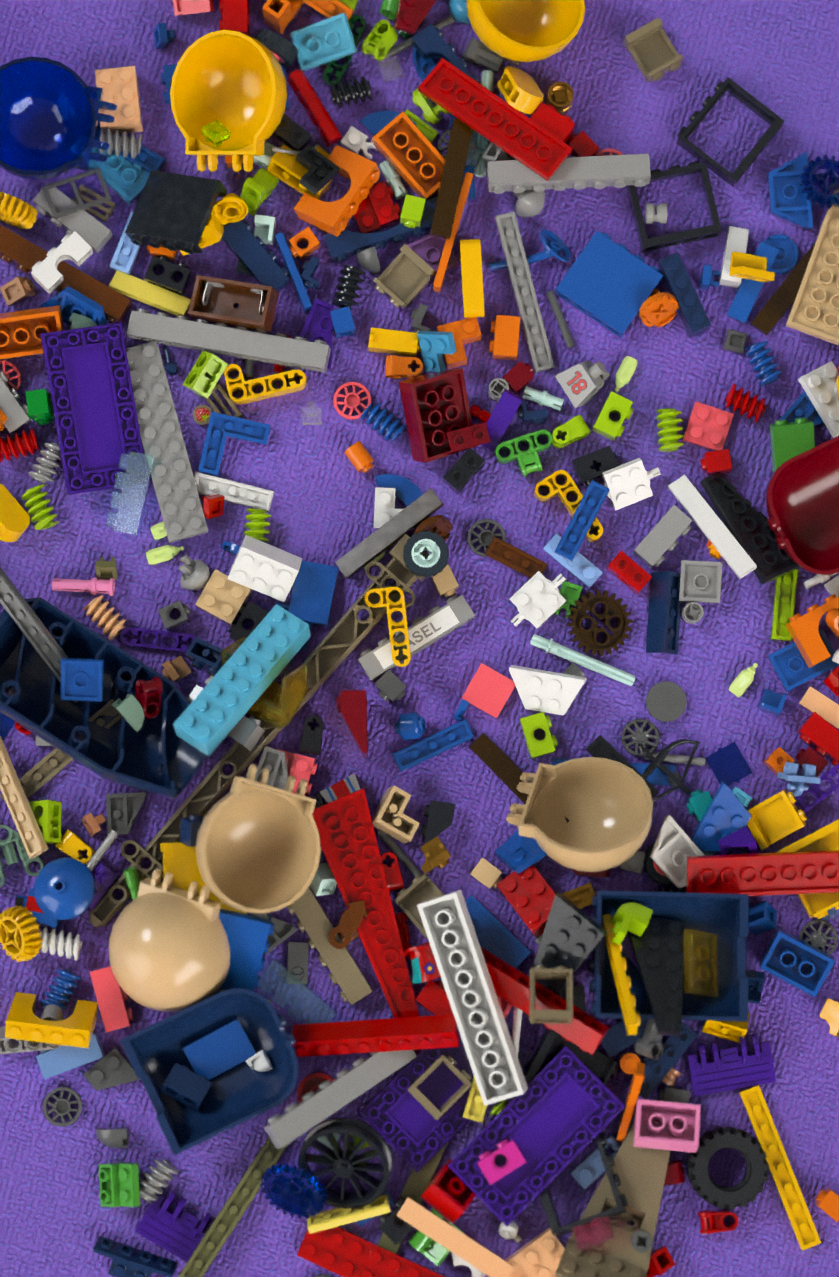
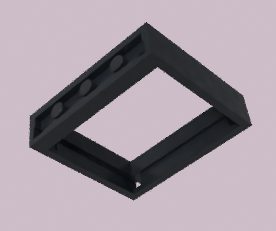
M727 77L724 82L720 81L714 88V91H716L712 97L708 96L704 100L702 110L700 112L695 111L691 116L689 126L681 128V131L677 134L679 137L677 144L701 163L706 162L707 168L734 187L781 129L785 121ZM726 91L771 125L732 174L687 140Z
M693 161L684 167L674 165L665 171H661V169L652 170L649 183L700 172L712 221L710 226L647 239L636 187L634 185H626L641 253L720 236L722 230L706 162Z
M600 1132L591 1142L596 1141L617 1207L562 1226L548 1185L539 1195L552 1235L555 1237L627 1212L625 1206L628 1205L625 1194L620 1192L621 1180L618 1173L614 1174L612 1166L615 1163L611 1153H607L605 1146L608 1145L604 1133L601 1134Z

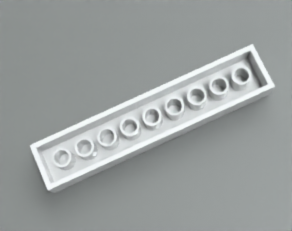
M457 890L421 902L417 907L484 1106L524 1094L528 1087L462 891Z

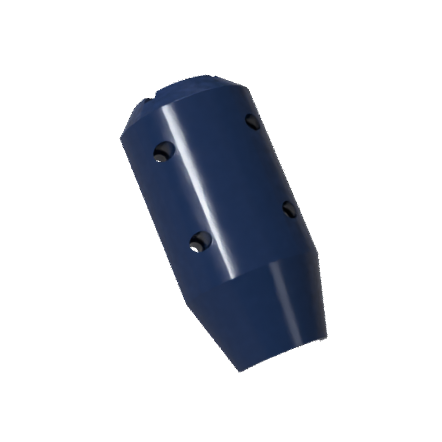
M41 597L25 599L68 658L103 659L102 702L77 701L75 703L74 700H61L60 681L6 609H4L0 614V712L104 779L168 798H177L207 757V755L176 735L173 724L191 704L178 688L161 674ZM153 677L161 679L163 692L160 713L154 718H147L144 715L142 727L138 732L122 716L109 729L104 728L119 713L115 716L99 715L92 722L88 721L90 717L111 699L116 701L120 698L123 701L127 694H132L136 699V682L138 680L148 681L152 680ZM99 718H102L105 723L103 726H99L96 724V721Z

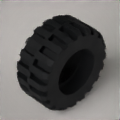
M729 1126L723 1128L716 1127L712 1131L704 1132V1135L699 1138V1146L696 1153L689 1152L690 1156L686 1164L688 1166L687 1175L693 1189L707 1203L721 1209L742 1208L747 1206L746 1203L756 1200L757 1194L759 1192L762 1193L764 1190L763 1185L768 1180L767 1170H769V1164L766 1161L767 1156L760 1143L745 1131ZM722 1148L736 1149L746 1160V1174L743 1180L733 1187L717 1185L713 1182L708 1172L710 1158L716 1151Z

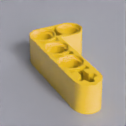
M480 239L460 240L459 252L464 318L484 317Z
M230 364L224 370L230 399L236 405L303 390L307 384L305 373L299 369L248 381L244 380L243 372L236 364ZM231 371L239 372V376L236 379L228 377ZM298 376L301 379L300 384H296L295 377ZM286 378H288L290 387H287ZM275 381H281L283 383V386L280 389H274L272 387ZM257 385L264 388L260 394L253 392V388ZM236 390L244 392L243 396L238 399L233 397V393Z
M564 470L556 471L536 485L534 490L535 498L541 502L548 501L558 495L571 517H573L583 498L582 493L569 473ZM563 476L566 479V484H557L555 478ZM540 487H547L549 494L542 496L539 494L538 489ZM574 493L577 496V500L569 502L566 495ZM595 517L591 525L593 530H598L597 536L589 534L591 529H589L585 536L590 542L598 541L603 534V527L597 517Z
M398 586L370 589L365 595V602L373 608H387L392 660L398 667H404L411 660L404 591ZM392 590L399 591L401 594L400 600L392 601L389 598V593ZM372 592L380 595V601L376 604L369 601V595ZM396 610L403 614V619L399 622H395L391 617L392 612ZM402 631L405 634V640L403 642L395 641V632ZM406 644L407 648L403 647V654L407 655L408 658H405L404 662H400V659H396V656H399V648L395 649L394 646Z

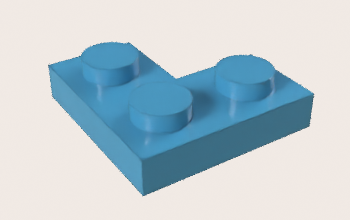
M421 331L417 333L425 371L442 372L446 370L442 354H453L456 352L453 333Z

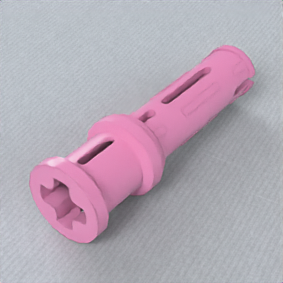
M97 577L91 578V580L53 578L52 591L90 592L95 596L97 594L114 596L115 579L102 580Z

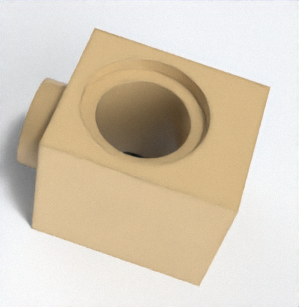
M449 564L436 576H430L440 597L445 595L447 598L457 593L456 589L459 588V585Z
M483 857L470 873L471 876L489 889L492 886L496 888V884L503 879L500 876L502 872Z

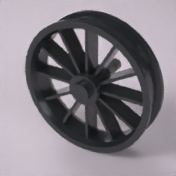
M350 1118L329 1119L316 1125L307 1134L298 1156V1172L308 1191L320 1201L339 1208H359L375 1201L384 1191L392 1169L391 1151L381 1134L371 1126ZM333 1133H344V1150L340 1148ZM349 1134L361 1138L355 1148L354 1142H348ZM325 1135L332 1149L317 1139ZM365 1141L374 1148V1150L355 1156ZM312 1146L325 1156L307 1153L308 1148ZM379 1156L382 1164L364 1161ZM308 1162L326 1166L311 1171ZM365 1171L383 1173V1176L379 1181ZM334 1172L326 1184H323L316 1178ZM337 1176L342 1178L341 1192L329 1188ZM349 1177L357 1193H345L346 1178ZM358 1178H360L373 1188L364 1191Z

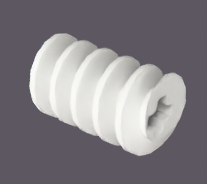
M45 926L40 934V937L43 939L41 942L42 952L46 953L50 948V954L54 955L58 950L59 957H62L66 952V958L68 959L74 954V960L77 961L82 948L80 935L77 934L72 939V933L69 932L64 937L63 930H61L59 935H56V929L54 928L51 933H48V927Z

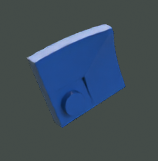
M519 827L504 844L494 851L496 857L517 874L547 855L538 845L535 838L519 836Z

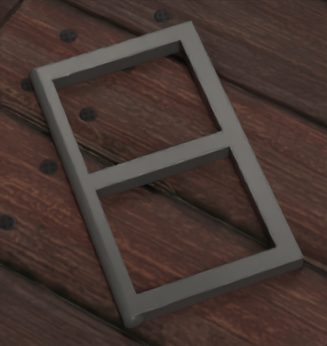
M100 168L41 187L54 220L111 201V196ZM97 174L106 197L83 204L74 181ZM70 182L79 206L56 213L48 189Z

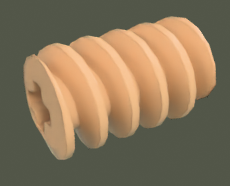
M101 595L93 599L83 611L87 610L86 615L88 617L93 616L91 621L93 623L98 622L97 627L99 629L104 628V635L109 634L108 639L111 641L126 628V626H123L126 620L118 621L120 613L113 615L112 613L115 608L107 609L109 601L102 603L101 601L104 596Z

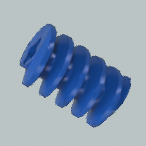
M768 341L755 343L745 349V351L749 350L746 357L752 358L749 361L750 365H756L752 369L753 372H759L756 375V379H763L759 383L760 387L775 382L779 379L777 376L781 373V370H774L778 363H771L775 356L767 355L771 348H764Z
M372 402L360 418L362 420L368 418L366 424H373L372 429L374 431L379 429V436L386 434L384 440H391L390 444H392L401 435L406 425L398 426L399 418L393 421V413L388 416L386 415L387 407L380 410L382 403L380 402L375 405Z
M57 969L56 972L60 977L52 978L56 985L49 984L52 992L44 993L48 1000L41 999L40 1001L45 1007L54 1004L65 1010L66 1006L63 1002H70L67 994H74L70 987H78L75 979L81 980L82 978L66 969Z

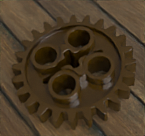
M596 590L594 596L591 591H588V598L580 595L581 602L574 601L577 607L569 608L573 615H567L571 622L567 623L566 626L572 627V630L567 633L574 634L571 641H578L577 648L584 646V653L590 650L591 655L595 656L598 651L599 656H603L605 650L610 655L611 648L618 651L617 644L624 646L625 644L622 639H629L626 631H632V629L627 627V624L632 623L633 620L627 619V616L631 612L624 611L628 605H620L622 598L615 600V593L608 597V591L604 590L601 595L600 590ZM597 603H600L603 607L600 614H597L594 609ZM588 610L595 619H602L601 624L609 629L613 635L610 636L603 627L597 626L598 622L587 615L586 611ZM612 617L617 619V625L614 628L609 624ZM584 618L589 620V627L587 629H583L581 626ZM599 632L604 634V640L601 643H598L596 640V635Z

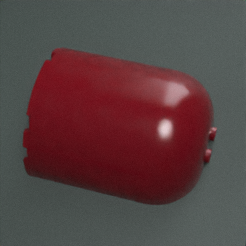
M839 436L785 461L771 476L766 490V508L769 517L767 522L777 536L776 542L779 548L784 549L789 557L803 569L822 575L839 573Z

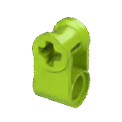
M388 20L377 22L361 46L362 53L370 54L378 61L386 57L388 51L398 39V33Z
M578 415L554 429L551 443L554 447L561 449L583 439L591 431L582 416ZM558 434L560 436H565L563 441L561 438L557 439Z

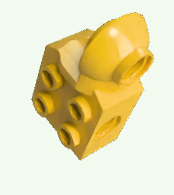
M228 193L225 197L215 202L198 243L201 249L220 241L224 233L223 225L238 222L246 217L248 206L241 197L234 193ZM180 250L183 256L189 254Z

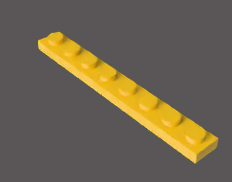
M756 1085L739 1092L757 1140L766 1153V1161L769 1164L770 1173L800 1249L803 1251L820 1244L819 1235L760 1086Z

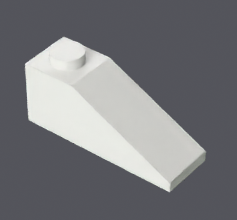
M729 226L719 285L733 288L739 287L742 278L729 276L731 254L735 251L746 253L748 229Z

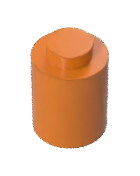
M361 441L356 442L344 452L358 473L361 471L366 473L374 467L372 463L375 460Z
M624 1052L618 1059L619 1068L627 1074H634L637 1062L641 1063L639 1057L632 1052Z

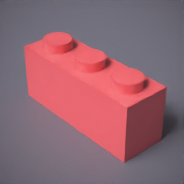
M111 966L90 972L105 1032L131 1026L134 1016L132 1009L127 1008L126 1001L129 998L117 983Z

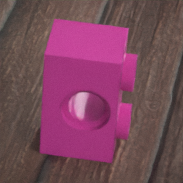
M505 1139L496 1145L498 1149L493 1153L488 1150L479 1156L480 1161L477 1164L490 1185L526 1163L513 1140L509 1142L508 1139ZM499 1154L507 1158L506 1164L502 1167L497 1166L494 1162L495 1157Z

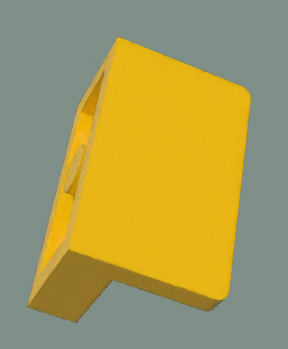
M736 251L731 254L729 276L758 282L774 281L775 273L766 271L767 258Z
M748 1012V1021L705 1020L702 1032L739 1043V1037H745L748 1031L750 1013Z

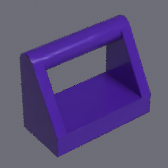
M746 826L718 841L722 855H731L728 847H744L746 852L742 854L759 853L756 841Z

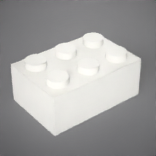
M245 535L227 579L285 602L299 572L302 558Z

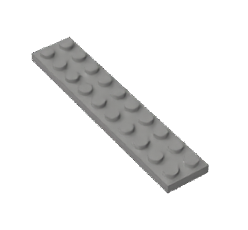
M157 340L126 348L141 440L169 543L208 533L209 530Z

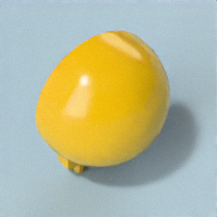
M466 0L469 21L480 41L499 56L520 62L544 60L563 50L577 35L585 14L584 0Z
M220 30L210 32L189 46L178 61L172 77L170 98L175 122L186 138L185 154L197 156V168L200 172H204L207 169V156L208 170L210 172L217 170L218 156H232V168L235 172H239L242 169V156L243 168L246 172H250L253 169V156H264V141L276 130L285 112L287 86L281 65L274 54L259 40L237 31Z

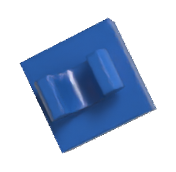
M158 23L153 30L155 49H164L167 43L173 42V39H176L175 30H167L166 23Z
M704 265L701 269L699 289L707 290L709 286L718 287L719 282H714L712 277H719L721 272L717 270L712 271V266Z

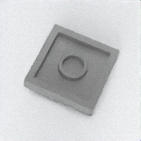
M681 560L679 602L720 604L723 563Z

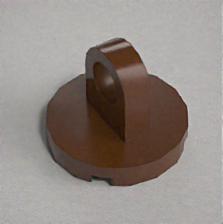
M436 515L427 518L418 525L414 534L420 531H431L432 533H437L438 536L446 541L453 527L447 517Z

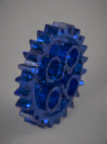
M278 1163L277 1166L272 1165L271 1168H267L261 1179L260 1186L263 1187L261 1192L266 1194L264 1198L271 1199L270 1205H277L276 1210L282 1209L283 1214L289 1212L291 1217H294L295 1214L299 1219L303 1215L307 1219H309L310 1215L315 1217L316 1214H320L327 1195H325L326 1189L321 1188L323 1183L316 1182L318 1177H311V1171L304 1172V1167H301L300 1170L297 1169L296 1164L293 1167H290L288 1163H285L284 1166L281 1163Z

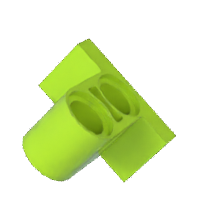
M261 168L252 178L249 177L244 182L240 195L248 206V213L252 216L258 212L261 203L271 194L279 182L277 177L264 168Z

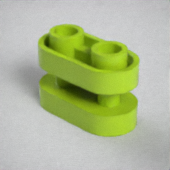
M418 88L412 92L413 102L424 112L423 117L429 124L433 123L436 125L441 121V112L446 115L449 114L448 111L438 104L435 106L432 100L418 91Z

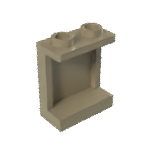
M659 17L626 35L623 41L647 83L652 80L654 82L660 80L664 73L669 70L671 72L681 67L683 61L682 54L678 55L662 29L663 23Z
M404 244L400 248L401 253L373 281L377 283L375 288L383 295L388 293L391 296L389 300L397 308L402 306L406 309L437 272Z
M424 874L423 876L418 875L408 889H402L396 895L397 898L394 901L428 940L417 905L444 894Z

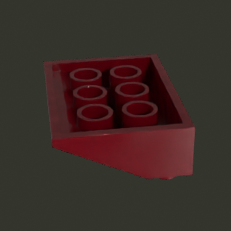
M463 368L416 376L399 382L413 460L427 463L469 449L450 452L446 432L473 425Z
M366 690L340 691L341 696H337L338 713L342 714L363 757L368 758Z

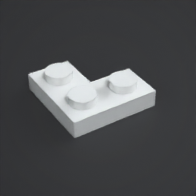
M375 487L374 528H380L405 509L395 508L396 488Z

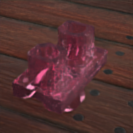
M608 1216L602 1219L600 1217L595 1218L590 1224L585 1226L578 1225L573 1228L577 1248L580 1251L594 1245L601 1247L604 1245V1241L614 1238L611 1220Z

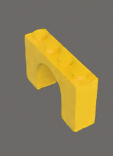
M15 993L6 1019L5 1038L89 1048L97 1021L98 1002L77 1000L74 1012L69 1018L60 1021H47L35 1015L36 994Z

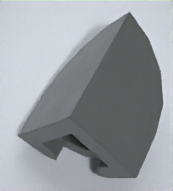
M375 247L357 254L356 260L361 268L371 274H381Z
M128 1127L95 1129L97 1138L105 1146L116 1149L129 1148Z

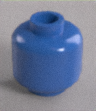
M417 712L401 714L398 717V722L394 724L396 734H400L403 740L420 738L423 732H426L425 719Z

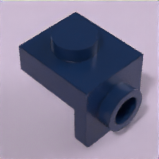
M314 256L310 260L307 259L303 264L301 279L306 288L319 290L320 282L312 277L320 265V259Z
M522 400L521 406L518 407L519 419L523 418L524 424L540 425L544 424L545 420H548L547 409L527 411L526 401Z
M745 970V979H748V1002L759 1004L761 1002L764 972Z

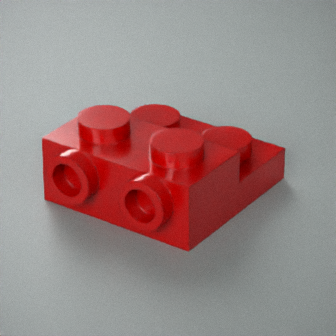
M385 181L370 188L368 196L362 200L354 215L359 230L363 234L372 233L399 222L401 210L398 203L393 204L391 197L394 196L390 185L386 186Z

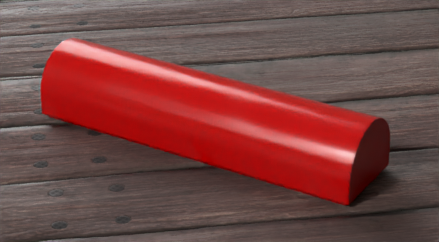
M301 69L293 71L289 74L288 83L327 147L333 146L342 139L341 133Z

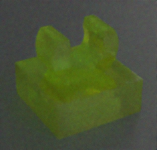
M218 120L203 126L201 131L206 137V141L213 143L214 149L221 146L223 141L229 139L231 134Z

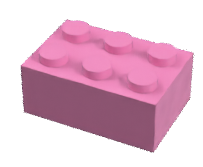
M637 1099L633 1147L696 1153L699 1146L701 1105Z

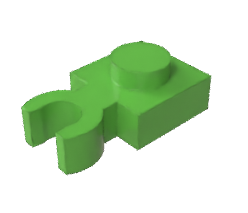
M564 581L560 593L567 602L555 614L558 615L561 609H566L567 615H571L569 607L570 605L576 606L574 601H578L583 587Z

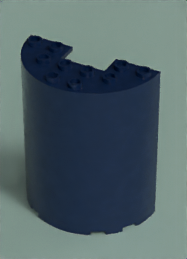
M597 891L596 895H592L594 916L591 919L600 926L603 915L611 914L613 918L619 907L626 903H638L653 910L651 915L653 918L685 921L682 1020L748 1021V979H745L746 937H748V894ZM603 936L591 951L592 960L588 961V973H592V980H590L589 992L593 993L591 1014H594L596 1018H624ZM622 950L620 952L621 957H625L627 965L625 974L631 980L630 994L635 996V1013H639L640 1019H654L649 999H647L644 982H642L639 970Z

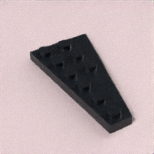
M718 472L702 479L700 482L728 530L757 565V568L753 571L761 585L801 568L789 557L784 549L779 548L776 542L777 536L768 525V518L761 512L758 513L751 506L752 503L748 499L744 500L737 493V489Z

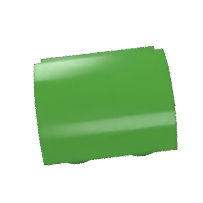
M114 1162L99 1164V1197L101 1207L140 1206L138 1163Z
M432 1208V1213H434L435 1215H437L453 1227L463 1232L454 1223L452 1224L450 1221H448L436 1209ZM418 1229L408 1241L418 1252L425 1255L436 1266H440L450 1250Z

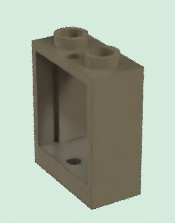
M546 966L530 968L529 1023L572 1024V969H568L566 966H557L555 969H547ZM535 979L566 980V1010H535Z
M441 1054L407 1088L408 1092L436 1120L472 1086L469 1082L472 1078L464 1070L460 1072L455 1067L457 1062L449 1054L446 1057ZM443 1062L464 1084L437 1109L417 1087Z

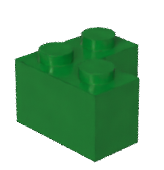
M46 389L26 391L28 416L38 425L50 424V421L55 420L50 393Z

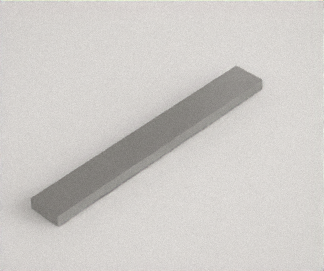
M515 211L495 216V221L534 371L537 373L553 369L555 366Z

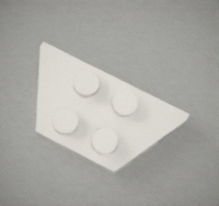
M516 665L509 667L524 708L564 716L587 680L586 677Z
M666 815L650 857L677 888L686 886L687 856L705 855L670 815Z

